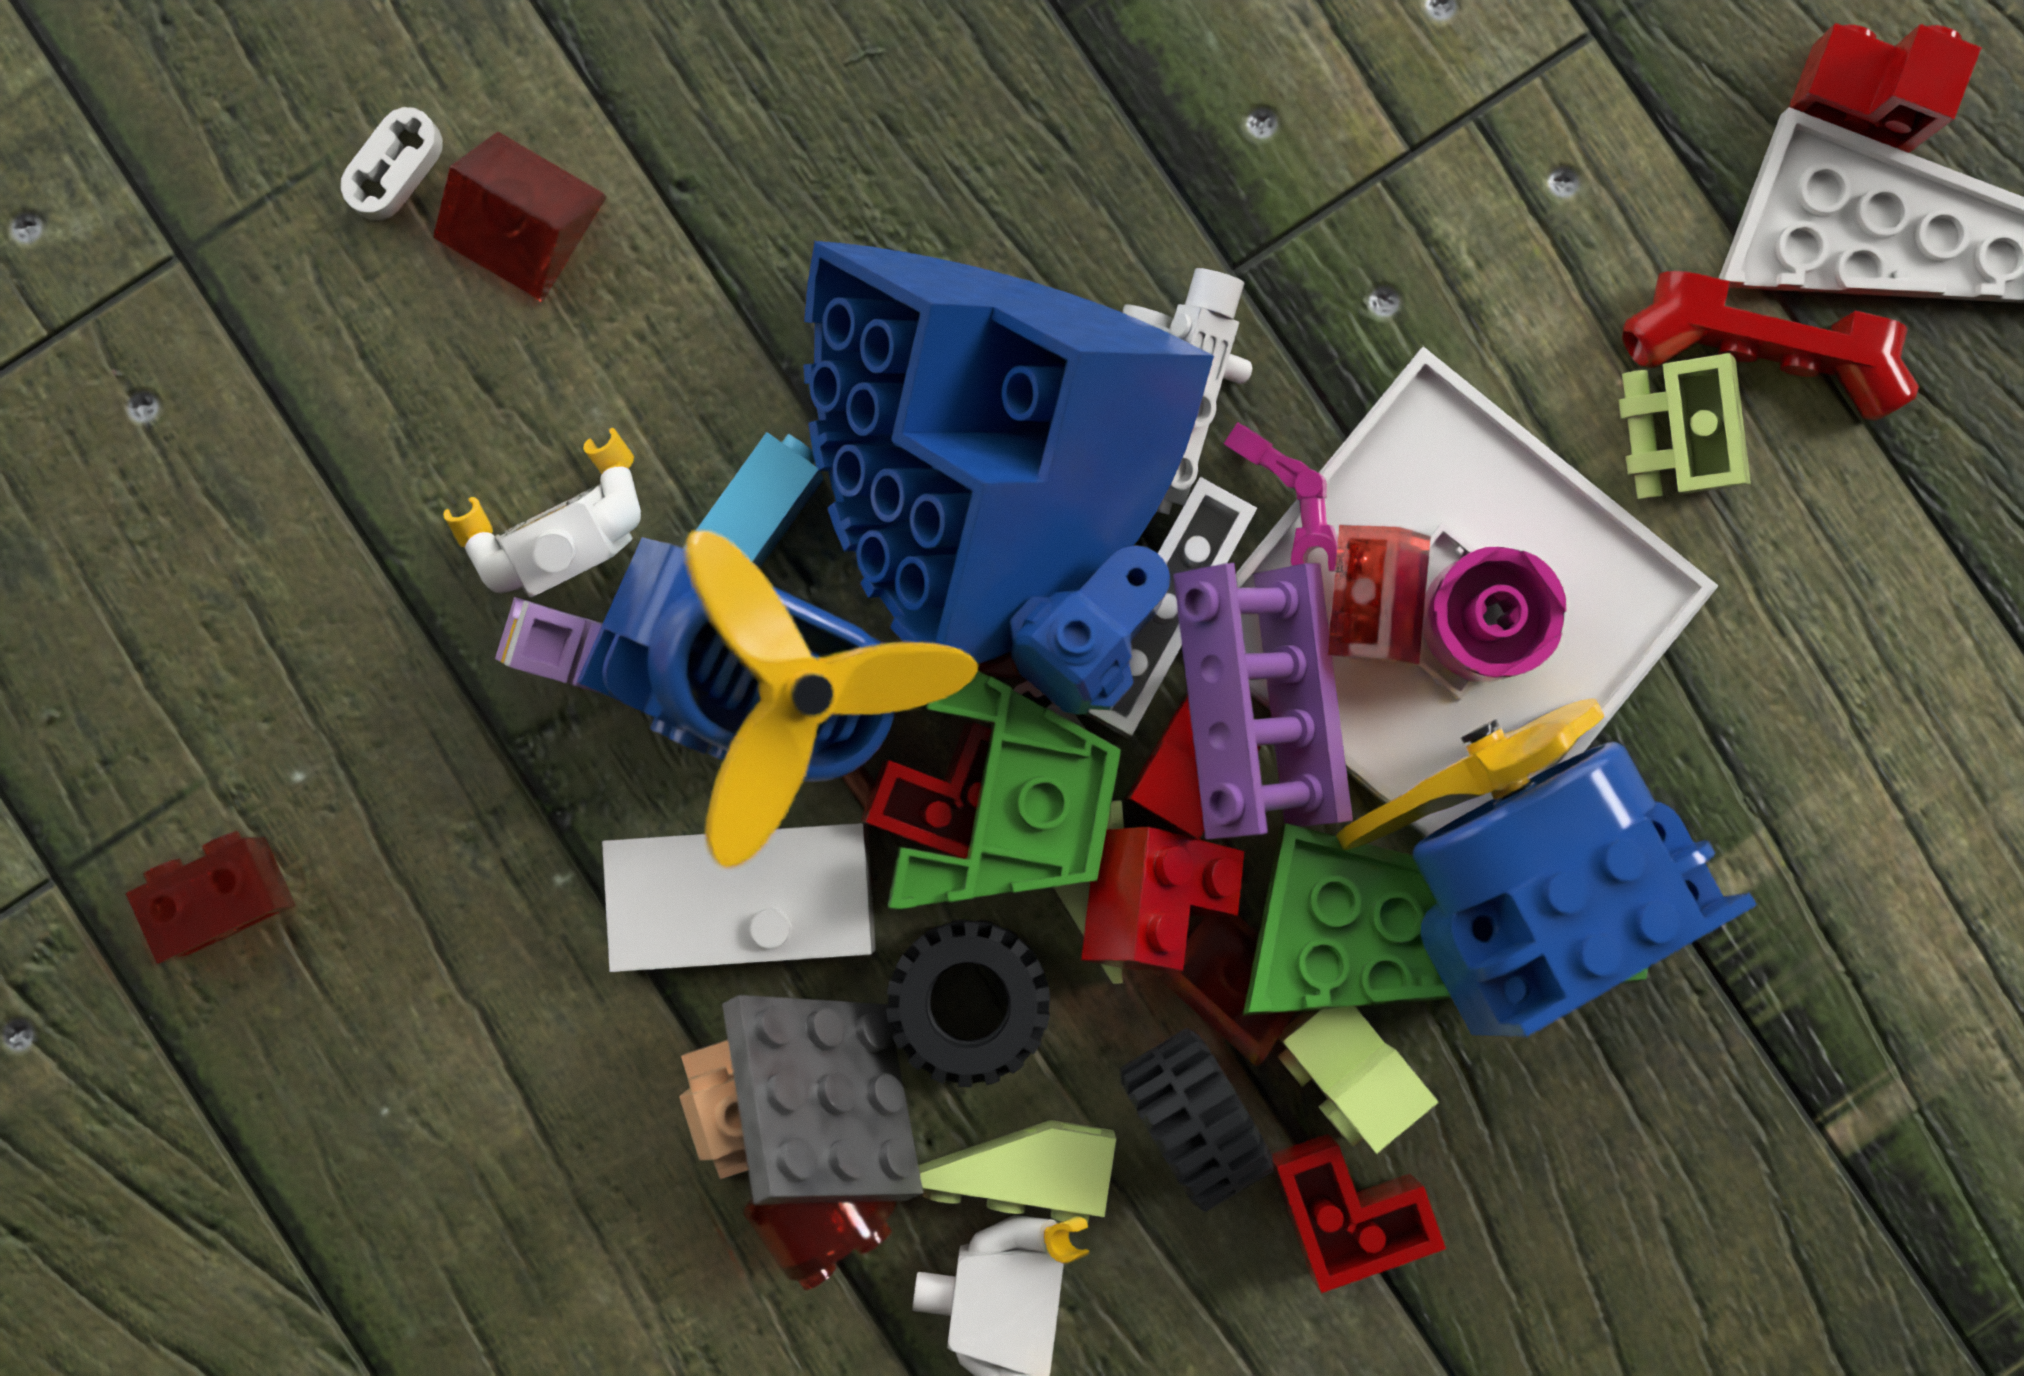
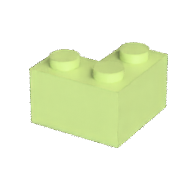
M1356 1007L1304 1011L1276 1034V1037L1286 1048L1277 1056L1302 1087L1310 1080L1316 1084L1327 1098L1325 1102L1318 1106L1319 1109L1352 1147L1363 1140L1375 1153H1378L1438 1103V1100L1397 1050L1381 1039Z

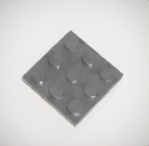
M738 995L722 1004L754 1204L906 1201L923 1194L895 1041L892 1037L894 1035L893 1029L887 1019L886 1008L888 1004Z

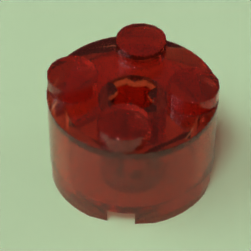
M752 1198L744 1208L743 1214L788 1280L798 1281L803 1290L808 1291L827 1280L837 1268L835 1262L854 1249L862 1255L875 1249L888 1238L892 1230L886 1223V1220L893 1213L896 1201L754 1204Z

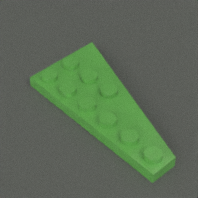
M1285 823L1279 829L1243 1016L1450 999L1451 996L1425 950L1421 938V923L1427 911L1437 902L1417 867L1413 855L1369 844L1343 850L1339 840L1334 835ZM1648 968L1620 984L1637 983L1645 980Z

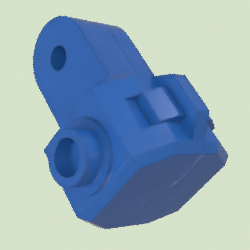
M1128 546L1115 552L1080 590L1055 592L1050 598L1032 596L1009 622L1013 642L1011 649L1012 659L1019 673L1066 713L1087 714L1091 709L1110 711L1133 685L1129 663L1132 658L1131 641L1156 615L1168 591L1170 573L1162 557L1146 547Z

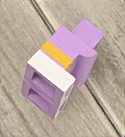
M514 597L495 659L511 668L598 692L576 681L603 623Z

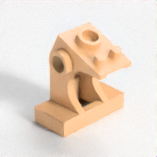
M727 1039L681 1056L690 1088L679 1097L699 1160H713L720 1179L748 1170Z

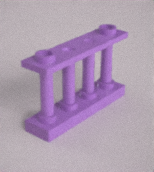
M1224 563L1173 574L1206 839L1267 833L1265 812L1283 810L1284 824L1287 823L1299 827L1353 821L1320 563H1304L1254 573L1255 588H1237L1234 563ZM1241 614L1259 615L1263 653L1245 654ZM1249 680H1267L1271 718L1253 719ZM1275 744L1279 783L1262 785L1257 746Z

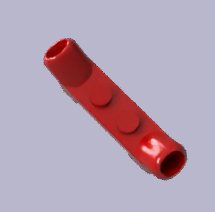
M1667 271L1658 274L1653 304L1628 318L1623 326V344L1632 359L1642 367L1657 368L1698 343L1719 348L1718 355L1730 353L1737 362H1755L1757 358L1781 363L1780 370L1791 375L1814 377L1818 376L1819 372L1835 375L1863 419L1877 421L1908 404L1916 398L1919 389L1918 383L1901 359L1908 328L1899 321L1855 310L1832 324L1830 331L1725 306L1730 281L1698 273Z

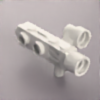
M1195 269L1185 305L1178 304L1174 319L1163 313L1129 304L1124 305L1122 312L1214 355L1187 449L1175 477L1156 511L1168 515L1173 503L1185 505L1191 485L1197 477L1199 457L1209 424L1216 413V400L1223 378L1238 384H1244L1252 373L1250 361L1230 354L1239 321L1234 320L1244 282L1236 277L1209 269Z

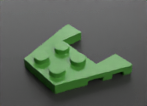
M978 670L971 682L958 692L941 700L926 704L925 710L990 722L992 724L970 846L966 859L899 847L888 906L904 909L918 905L973 899V897L1000 893L1021 892L1096 881L1121 749L1052 710L1045 709L1015 692L1006 684Z

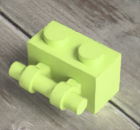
M1730 353L1664 363L1665 392L1650 393L1648 370L1622 374L1625 398L1619 399L1621 419L1628 420L1632 455L1625 456L1627 474L1634 475L1637 499L1663 496L1660 471L1676 469L1678 492L1685 494L1751 485L1736 359ZM1669 412L1673 449L1658 451L1653 415Z

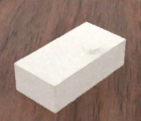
M868 823L776 829L767 843L753 858L740 866L731 868L722 867L714 862L708 852L705 834L602 841L610 972L868 955L876 950Z

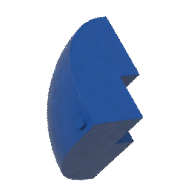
M814 241L804 322L815 323L814 364H803L804 384H810L811 399L817 408L819 419L808 423L812 451L816 467L819 468L818 472L828 471L836 502L828 507V511L844 552H856L858 567L864 577L860 584L868 598L880 597L894 616L890 628L903 642L933 643L958 648L972 656L977 664L992 660L1011 651L1013 642L1009 626L1010 619L1032 596L1050 598L1055 592L1080 590L1115 552L1128 546H1134L1158 510L1185 454L1198 415L1214 355L1125 313L1028 280L913 253L846 243Z

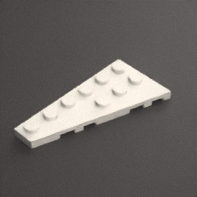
M1789 107L1780 115L1719 279L1730 281L1729 288L2024 303V197Z

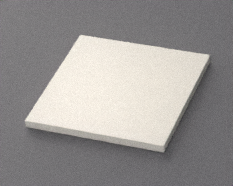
M1425 347L1419 350L1319 472L1325 477L1327 482V498H1325L1327 524L1333 525L1345 559L1342 571L1330 572L1328 570L1327 552L1323 548H1316L1310 552L1307 562L1321 564L1347 774L1383 804H1386L1405 794L1423 780L1469 755L1465 746L1470 744V741L1463 744L1460 737L1496 719L1499 726L1494 728V730L1501 728L1504 733L1519 729L1562 706L1594 698L1599 703L1605 717L1593 728L1578 737L1571 748L1560 758L1542 770L1528 776V778L1530 779L1569 758L1583 753L1718 587L1710 578ZM1299 500L1292 504L1236 572L1237 588H1255L1254 573L1292 566L1290 561L1296 528H1302ZM1484 547H1506L1519 551L1523 550L1538 556L1555 572L1566 595L1563 634L1553 654L1540 666L1531 671L1492 682H1471L1445 668L1430 651L1424 638L1420 618L1421 603L1435 577L1450 564ZM1497 603L1487 607L1483 619L1488 626L1497 624V618L1503 614L1501 607ZM1241 614L1245 654L1263 653L1259 615ZM1249 680L1250 694L1270 710L1267 680ZM1487 793L1451 808L1425 816L1409 825L1423 837H1426L1451 821L1490 801L1493 797L1491 793Z

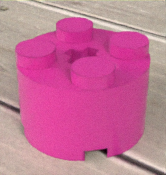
M1484 547L1467 554L1447 566L1430 584L1420 606L1424 638L1432 654L1445 668L1471 682H1492L1520 675L1540 666L1558 647L1563 634L1566 595L1555 572L1538 556L1512 548ZM1497 603L1501 607L1503 614L1497 618V624L1488 626L1483 619V615L1486 613L1487 607Z

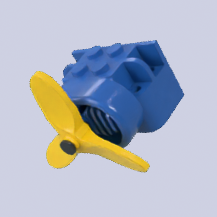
M692 531L687 537L685 549L672 544L641 538L576 682L654 717L649 729L703 754H706L709 747L708 754L724 761L715 782L707 813L705 838L708 852L714 862L722 867L731 868L740 866L753 858L767 843L787 813L802 780L806 782L826 781L844 776L856 770L879 749L890 730L896 711L922 706L958 692L971 682L977 673L978 665L972 656L950 646L916 642L885 644L871 637L857 626L788 593L773 588L765 576L743 552L725 537L709 531Z
M1594 698L1562 706L1519 729L1504 733L1501 728L1494 730V728L1499 726L1496 719L1460 737L1463 744L1470 741V744L1465 746L1469 755L1423 780L1405 794L1348 824L1336 835L1343 850L1353 849L1397 831L1425 816L1491 793L1493 799L1426 836L1413 850L1414 861L1437 902L1427 911L1421 923L1423 945L1471 1035L1527 1037L1757 905L1751 893L1722 895L1705 864L1715 854L1710 842H1693L1676 812L1661 802H1655L1628 751L1622 744L1610 742L1599 745L1569 758L1530 779L1528 778V776L1542 770L1560 758L1571 748L1578 737L1593 728L1605 717L1599 703Z

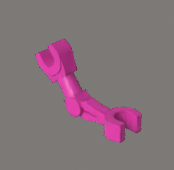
M1237 422L1224 444L1254 464L1262 465L1276 474L1287 487L1295 489L1297 500L1300 501L1302 528H1296L1290 561L1292 566L1308 563L1310 552L1316 548H1323L1328 555V570L1330 572L1342 571L1345 559L1343 549L1333 525L1327 524L1325 506L1327 482L1325 477L1311 470L1304 462L1285 456L1273 448V444Z

